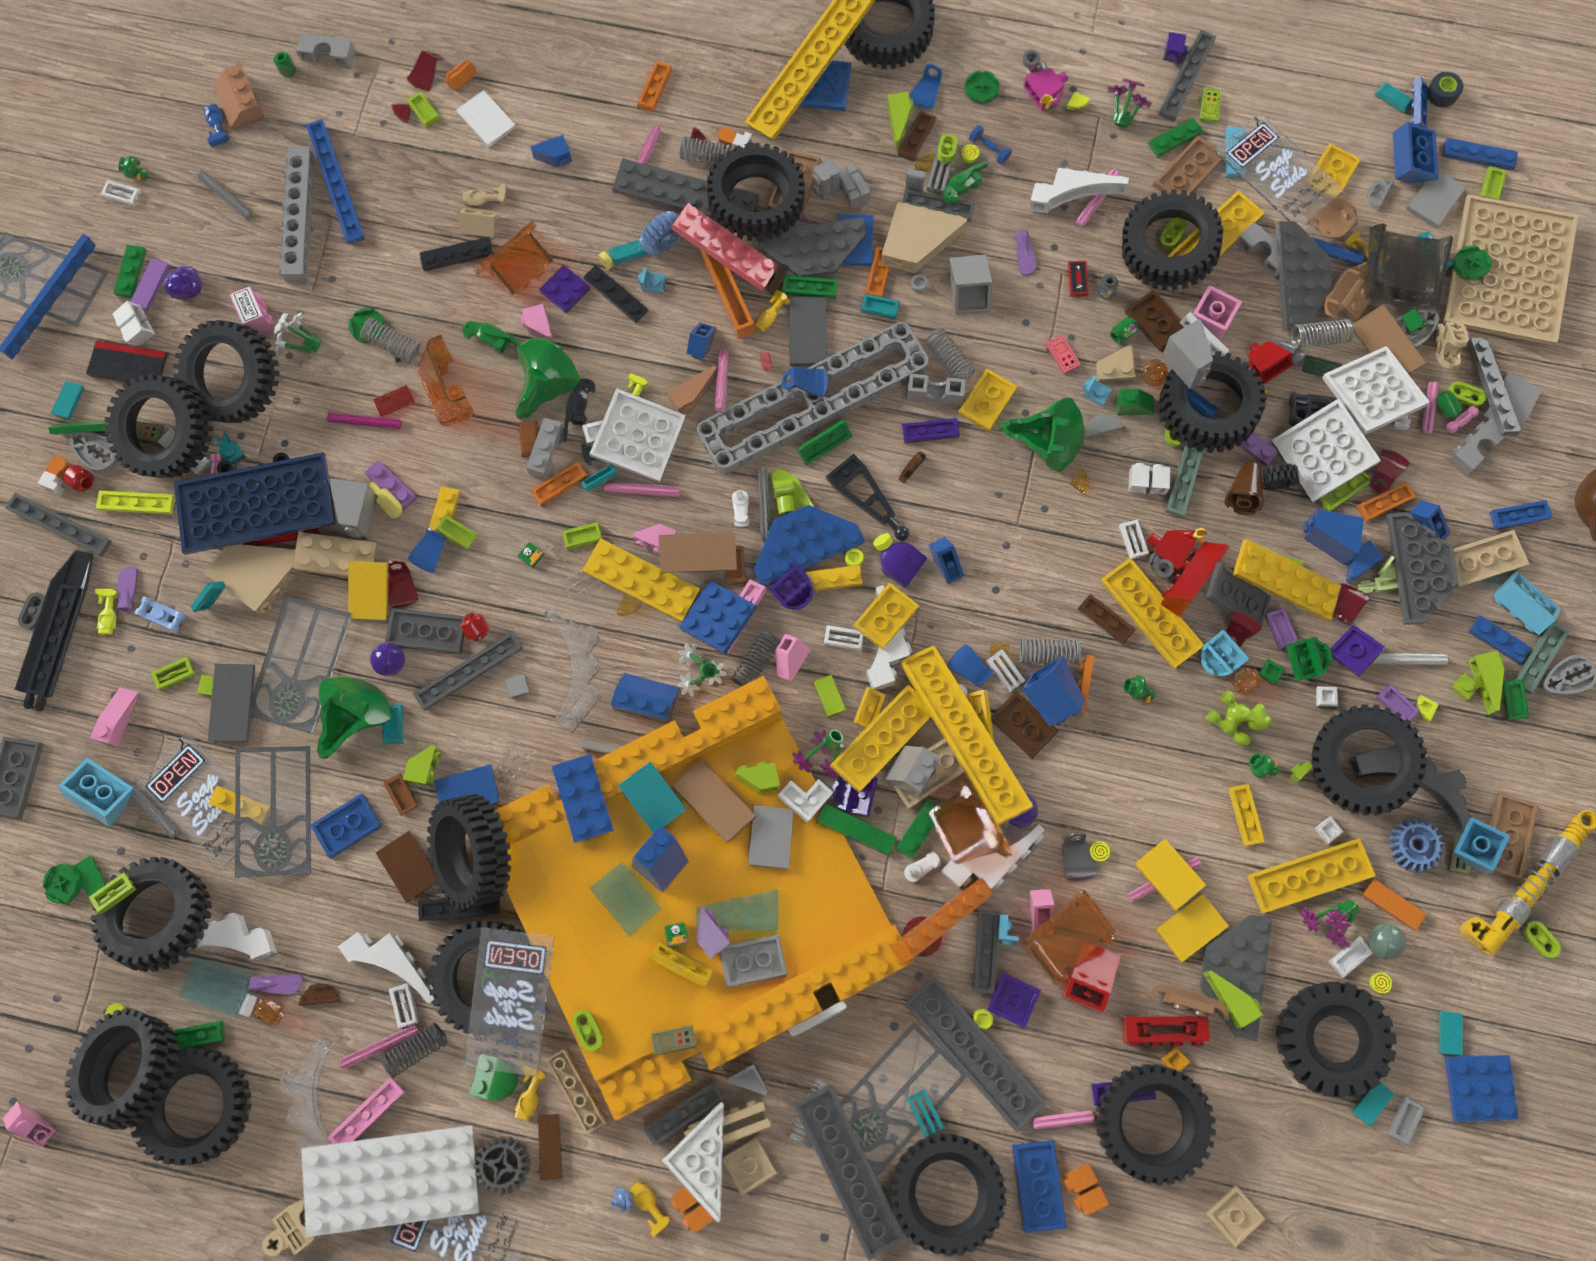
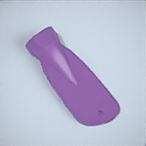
M1027 230L1018 231L1015 233L1018 241L1017 257L1021 275H1029L1036 268L1034 251L1029 241V232Z
M134 566L127 567L119 573L118 598L120 602L118 610L121 612L133 611L132 601L136 591L138 569Z
M270 975L262 978L251 976L249 991L255 992L260 990L273 994H294L302 984V977L300 975Z

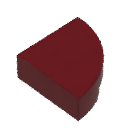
M392 104L395 116L402 122L409 123L410 105Z
M693 127L690 137L691 141L694 138L695 141L696 139L699 141L702 139V142L706 140L705 136L699 129Z

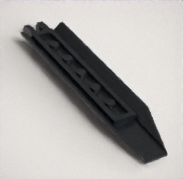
M75 550L50 580L14 689L26 693L23 704L24 709L29 710L32 708L35 701L34 695L38 697L35 710L43 711L46 705V698L53 695L88 587L93 553Z

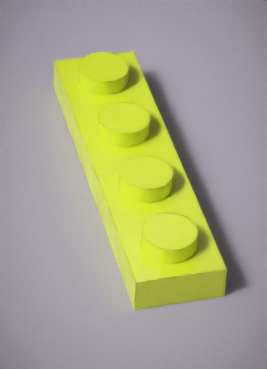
M99 491L96 509L99 511L173 515L175 496L173 494Z

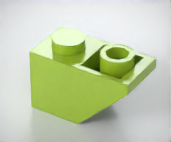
M431 745L409 759L403 780L407 783L430 787L431 782L433 783L436 777V771H434L436 764L441 759L440 749Z
M768 761L758 763L755 767H750V765L741 766L734 774L737 781L757 794L777 791L780 786L775 763L769 764Z

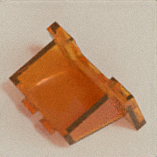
M531 221L503 246L480 262L473 271L479 276L487 270L512 296L521 288L523 291L531 285L530 280L534 277L539 279L545 274L544 269L554 260L532 235L531 232L537 226Z
M965 779L957 783L961 792L928 812L935 825V833L944 843L942 845L944 851L950 855L952 861L957 865L992 851L1006 859L1013 855L999 826L996 825L973 785Z

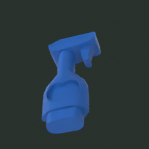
M217 104L206 106L204 108V115L207 124L213 127L216 132L214 135L208 132L209 138L207 141L210 147L226 143L229 138L221 128L223 123L221 109Z

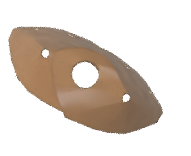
M1343 199L1317 200L1306 205L1305 211L1308 221L1314 227L1319 228L1320 233L1326 237H1341L1358 225L1357 212L1354 205ZM1349 213L1353 216L1350 221L1347 219Z

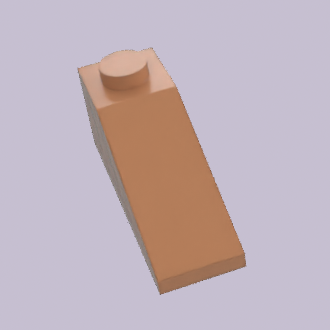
M715 365L667 391L668 399L676 412L685 415L697 406L717 377Z

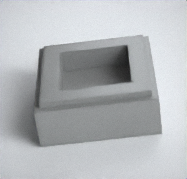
M524 674L505 679L511 699L530 694Z

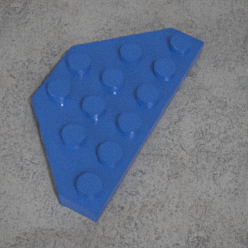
M807 505L773 520L754 572L759 583L765 586L779 580L797 563L802 569H805L865 543L858 524Z

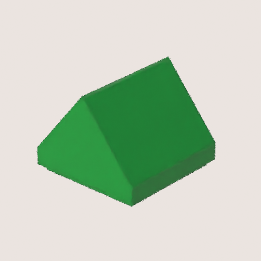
M1414 308L1402 316V320L1410 333L1427 326L1418 309Z

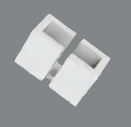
M126 301L113 313L116 325L120 328L123 339L128 344L141 346L155 334L149 321L145 320L147 317L141 305Z
M1144 463L1132 465L1129 470L1128 492L1146 493V488H1149V494L1166 495L1170 489V467H1165L1161 464L1149 467Z

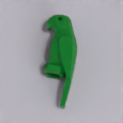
M989 162L979 163L956 174L944 189L942 194L943 200L948 204H955L959 201L957 196L966 194L971 188L976 189L982 185V177L978 171L986 168Z
M467 321L462 329L465 338L471 339L470 337L477 336L483 343L493 347L494 351L499 354H503L508 347V343L515 346L520 344L514 337L493 324Z

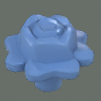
M623 1187L620 1189L616 1188L615 1199L611 1200L612 1208L618 1207L621 1212H629L633 1202L631 1193Z

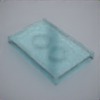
M623 862L590 887L592 893L628 936L661 910L659 905Z
M194 958L179 997L237 1016L248 990L251 976L199 958Z

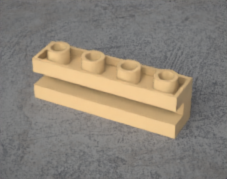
M563 1049L546 1061L586 1134H590L608 1123L568 1049Z
M758 1099L746 1103L747 1108L739 1110V1107L727 1111L728 1115L723 1117V1145L772 1126L764 1102L759 1103ZM699 1122L689 1125V1130L684 1132L685 1136H687L699 1124Z

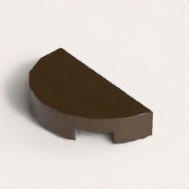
M782 264L776 276H771L765 286L769 294L772 295L777 290L789 269L788 265Z

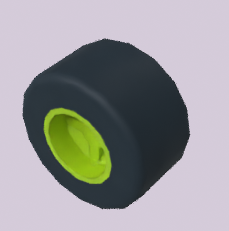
M1449 71L1437 74L1428 86V99L1435 106L1442 108L1453 105L1463 92L1464 85L1462 79L1457 74Z

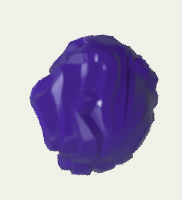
M181 266L168 273L163 281V286L172 298L186 300L200 293L202 281L196 269L189 266Z

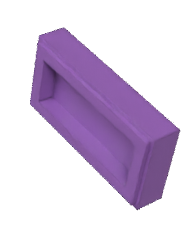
M1285 608L1266 613V620L1279 650L1285 649V644L1298 641Z
M1389 684L1376 697L1385 708L1391 709V713L1396 714L1398 712L1402 714L1400 718L1404 721L1406 719L1411 721L1420 712L1392 684Z

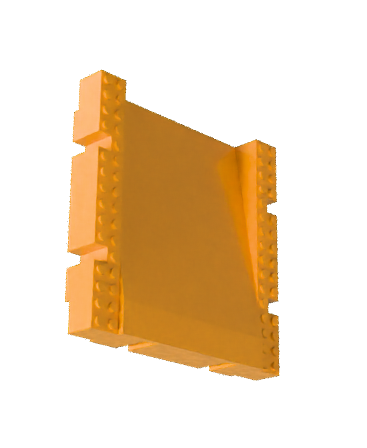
M764 675L694 710L693 713L700 729L688 736L683 737L674 720L593 761L614 832L575 844L562 800L559 799L556 791L549 784L494 811L500 814L499 822L503 821L505 825L503 832H507L508 838H505L506 844L510 843V849L507 851L511 855V861H508V864L511 865V872H507L510 875V881L506 882L508 884L507 892L531 944L547 947L544 972L615 1121L621 1120L693 1082L694 1078L686 1063L689 1059L702 1053L709 1069L713 1071L822 1012L814 996V993L831 985L839 1002L845 1001L914 963V960L911 959L901 964L891 950L890 946L899 940L901 936L895 924L891 926L845 836L816 823L824 804L808 822L793 811L789 869L748 866L752 822L726 844L672 788V785L701 760L752 812L754 805L791 809L777 797L786 785L792 781L807 793L816 783L811 772L808 773L804 769L800 771L799 764L793 763L795 758L792 753L798 754L799 749L782 718V710ZM649 761H651L686 808V811L663 827L677 839L689 861L663 893L631 867L634 855L652 836L653 832L618 787L621 782ZM768 761L769 764L775 763L780 786L777 791L757 794L737 781L734 774L741 766L750 765V767H755L758 763ZM704 906L707 911L711 909L718 918L716 920L717 924L720 927L724 925L730 933L728 936L730 944L779 935L788 975L726 988L719 952L712 958H709L697 942L696 936L700 909ZM685 922L688 943L669 948L713 970L705 988L649 959L658 942L667 946L664 926ZM580 1010L589 1011L593 1015L603 1036V1044L597 1051H587L583 1048L572 1025L574 1014ZM586 1017L580 1019L581 1025L587 1023ZM693 1025L697 1048L654 1055L651 1033ZM594 1036L590 1037L589 1043L591 1045L595 1044L596 1038Z

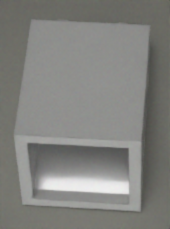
M986 255L950 258L949 275L954 313L991 311L992 279Z
M1200 319L1171 335L1162 356L1189 389L1196 385L1201 386L1206 381V376L1211 370L1210 367L1213 362L1204 327Z
M331 478L330 485L339 525L352 539H368L377 495L366 483Z
M903 746L884 780L918 800L938 767L941 757L924 747Z

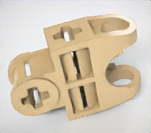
M1446 322L1445 326L1438 324L1434 335L1435 342L1438 345L1435 354L1438 362L1444 368L1459 369L1461 349L1467 346L1469 341L1464 323Z
M304 1199L288 1206L272 1219L277 1229L265 1237L262 1249L268 1256L282 1254L289 1248L296 1255L318 1240L321 1235L306 1237ZM275 1240L279 1241V1243L277 1244V1248H274L273 1246L275 1244Z

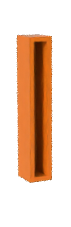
M697 247L737 339L739 340L754 334V322L730 269Z
M983 878L976 880L890 946L891 950L901 964L913 959L990 898L993 892Z

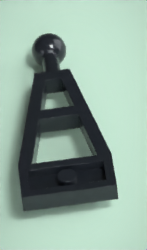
M854 453L826 476V480L838 493L883 526L888 523L895 531L896 539L904 541L909 537L908 528L900 526L893 519L895 516L894 511L867 467ZM860 473L863 474L874 492L864 502L844 488ZM879 500L887 514L885 516L880 515L870 505Z

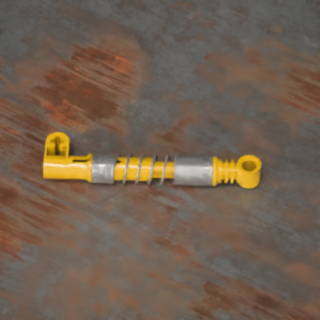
M1584 810L1575 815L1570 825L1567 826L1562 834H1558L1537 860L1538 863H1535V866L1539 869L1537 873L1529 870L1530 875L1528 878H1523L1524 883L1516 887L1517 892L1510 894L1511 898H1507L1502 904L1492 924L1489 925L1479 917L1470 918L1460 926L1462 936L1486 955L1494 957L1513 931L1518 930L1531 915V908L1538 906L1537 900H1542L1544 898L1543 893L1549 892V884H1555V877L1561 876L1579 853L1581 843L1596 828V813L1591 810ZM1582 818L1587 820L1588 826L1583 824ZM1553 876L1554 882L1548 883L1547 881ZM1479 931H1485L1480 939L1477 938L1480 934Z

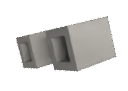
M301 33L296 52L301 61L318 63L322 54L330 53L334 66L351 68L356 49L352 41L347 38Z
M1253 222L1239 235L1235 245L1248 256L1255 250L1265 252L1268 258L1265 260L1262 268L1276 279L1279 276L1277 239L1271 237L1262 226Z
M910 374L907 400L962 405L965 379L947 377L945 382L937 383L930 381L928 375Z
M547 418L543 419L526 467L530 476L548 480L553 466V451L555 447L560 446L564 435L562 422Z
M1492 418L1486 423L1482 421L1475 428L1476 434L1470 433L1463 441L1465 445L1463 447L1458 446L1451 453L1453 458L1449 463L1465 476L1473 471L1485 458L1478 451L1477 446H1483L1490 452L1505 437L1500 435L1496 421Z

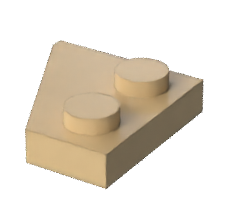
M1128 345L1096 363L1098 382L1135 379L1132 345Z

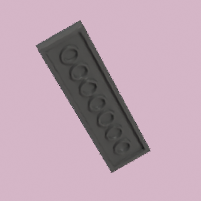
M622 158L612 188L613 193L681 211L689 203L709 218L715 219L712 218L708 207L706 180ZM733 188L729 200L731 204L739 209L754 212L759 194Z
M935 977L929 980L904 1003V1006L1015 1132H1018L1047 1104Z
M827 1084L793 1103L794 1109L867 1259L870 1261L906 1240L831 1084Z

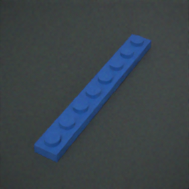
M321 119L306 124L346 242L350 245L364 240L365 237L325 123Z
M81 235L2 342L0 352L7 358L13 360L20 352L24 343L30 338L35 328L40 325L46 313L51 310L52 305L62 295L63 290L73 280L74 275L94 251L96 244L89 236Z

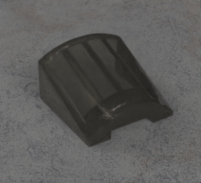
M1385 223L1371 226L1369 228L1366 297L1392 305L1438 310L1453 236L1450 235L1439 239L1423 238L1385 231Z

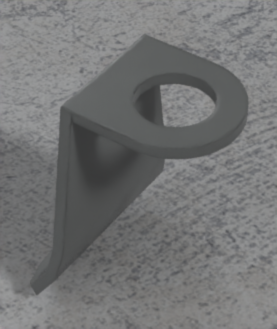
M1073 833L1065 837V879L1086 880L1097 875L1086 843L1087 836L1085 833Z

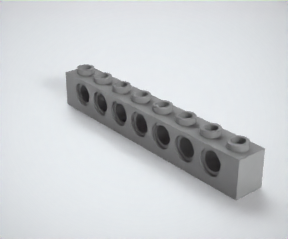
M310 146L288 147V154L285 157L287 170H285L284 217H282L284 229L283 233H281L283 246L280 249L282 262L279 266V274L286 283L308 282L315 155Z

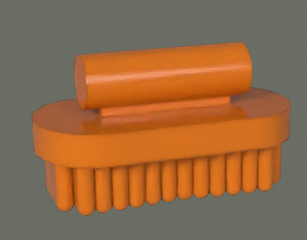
M462 61L446 75L445 81L447 86L453 90H458L477 74L476 67L470 61Z

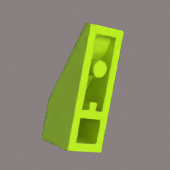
M908 92L887 95V109L895 150L900 148L910 119L911 110L914 109L913 99L909 98Z
M1498 650L1476 655L1468 660L1474 679L1480 685L1478 689L1488 715L1499 711L1501 703L1504 661L1499 655Z
M1211 970L1203 973L1219 1001L1227 1008L1229 1017L1236 1028H1243L1263 1016L1260 1012L1262 1010L1256 999H1252L1251 996Z

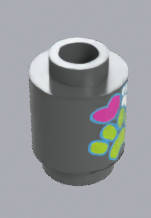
M1107 274L1101 278L1097 289L1101 298L1109 299L1115 295L1119 282L1114 275Z

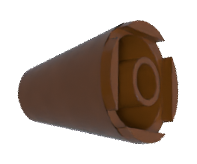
M1250 461L1242 465L1225 496L1224 502L1227 508L1230 506L1234 509L1235 513L1241 515H1253L1257 510L1260 509L1261 511L1263 509L1262 472L1260 465L1256 462Z

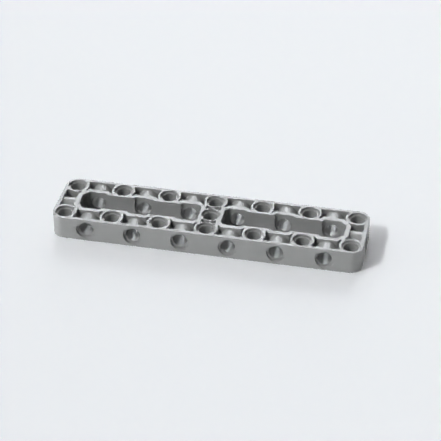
M904 322L896 323L808 367V369H824L827 374L828 384L895 350L899 352L903 361L895 365L891 364L873 373V376L863 381L859 380L830 398L810 394L795 386L785 390L782 387L781 381L725 409V412L721 411L701 421L697 427L699 440L716 470L721 474H729L908 383L910 374H925L928 367V356L908 324ZM897 333H903L905 335L899 336L897 335ZM866 349H872L873 351H872V352H866L865 350H866ZM921 362L923 365L918 366L915 363ZM834 365H840L841 367L837 369V368H834L833 366H834ZM790 377L786 379V385L789 384ZM889 378L891 381L885 382L883 379ZM856 394V395H858L859 397H858V398H852L851 395ZM816 396L818 398L811 400L809 397ZM771 397L776 398L775 401H769L768 399ZM800 398L807 407L806 410L798 414L794 413L775 423V426L765 431L761 430L743 439V442L731 448L725 446L721 438ZM825 411L827 413L825 415H820L818 412ZM739 413L744 414L741 418L736 417ZM788 427L794 428L793 431H786L785 429ZM705 430L711 431L710 434H703ZM754 444L762 445L760 448L753 447ZM723 460L729 461L726 465L720 464Z

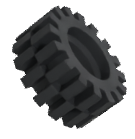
M1276 464V466L1272 465L1270 468L1263 470L1264 486L1268 489L1290 488L1289 486L1293 487L1300 482L1298 466L1295 464Z

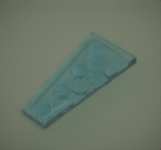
M778 889L704 905L707 911L711 909L717 916V924L720 927L724 925L727 930H778ZM703 906L696 907L695 929H698L700 909Z

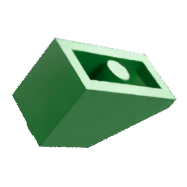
M1140 389L1119 390L1116 397L1117 415L1155 414L1154 397Z

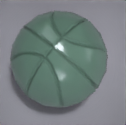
M1383 923L1372 929L1368 937V943L1371 951L1377 957L1392 960L1398 958L1405 950L1406 937L1397 926Z

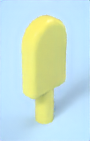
M371 482L369 486L378 496L376 499L377 504L391 518L400 517L402 514L400 502L387 488L381 490L375 482Z

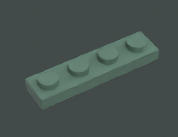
M1188 443L1184 446L1165 511L1184 518L1204 451V448L1202 452L1197 451L1198 446L1193 445L1192 449L1188 448Z
M1553 622L1544 630L1515 680L1524 679L1525 692L1528 694L1533 693L1570 632L1556 622Z

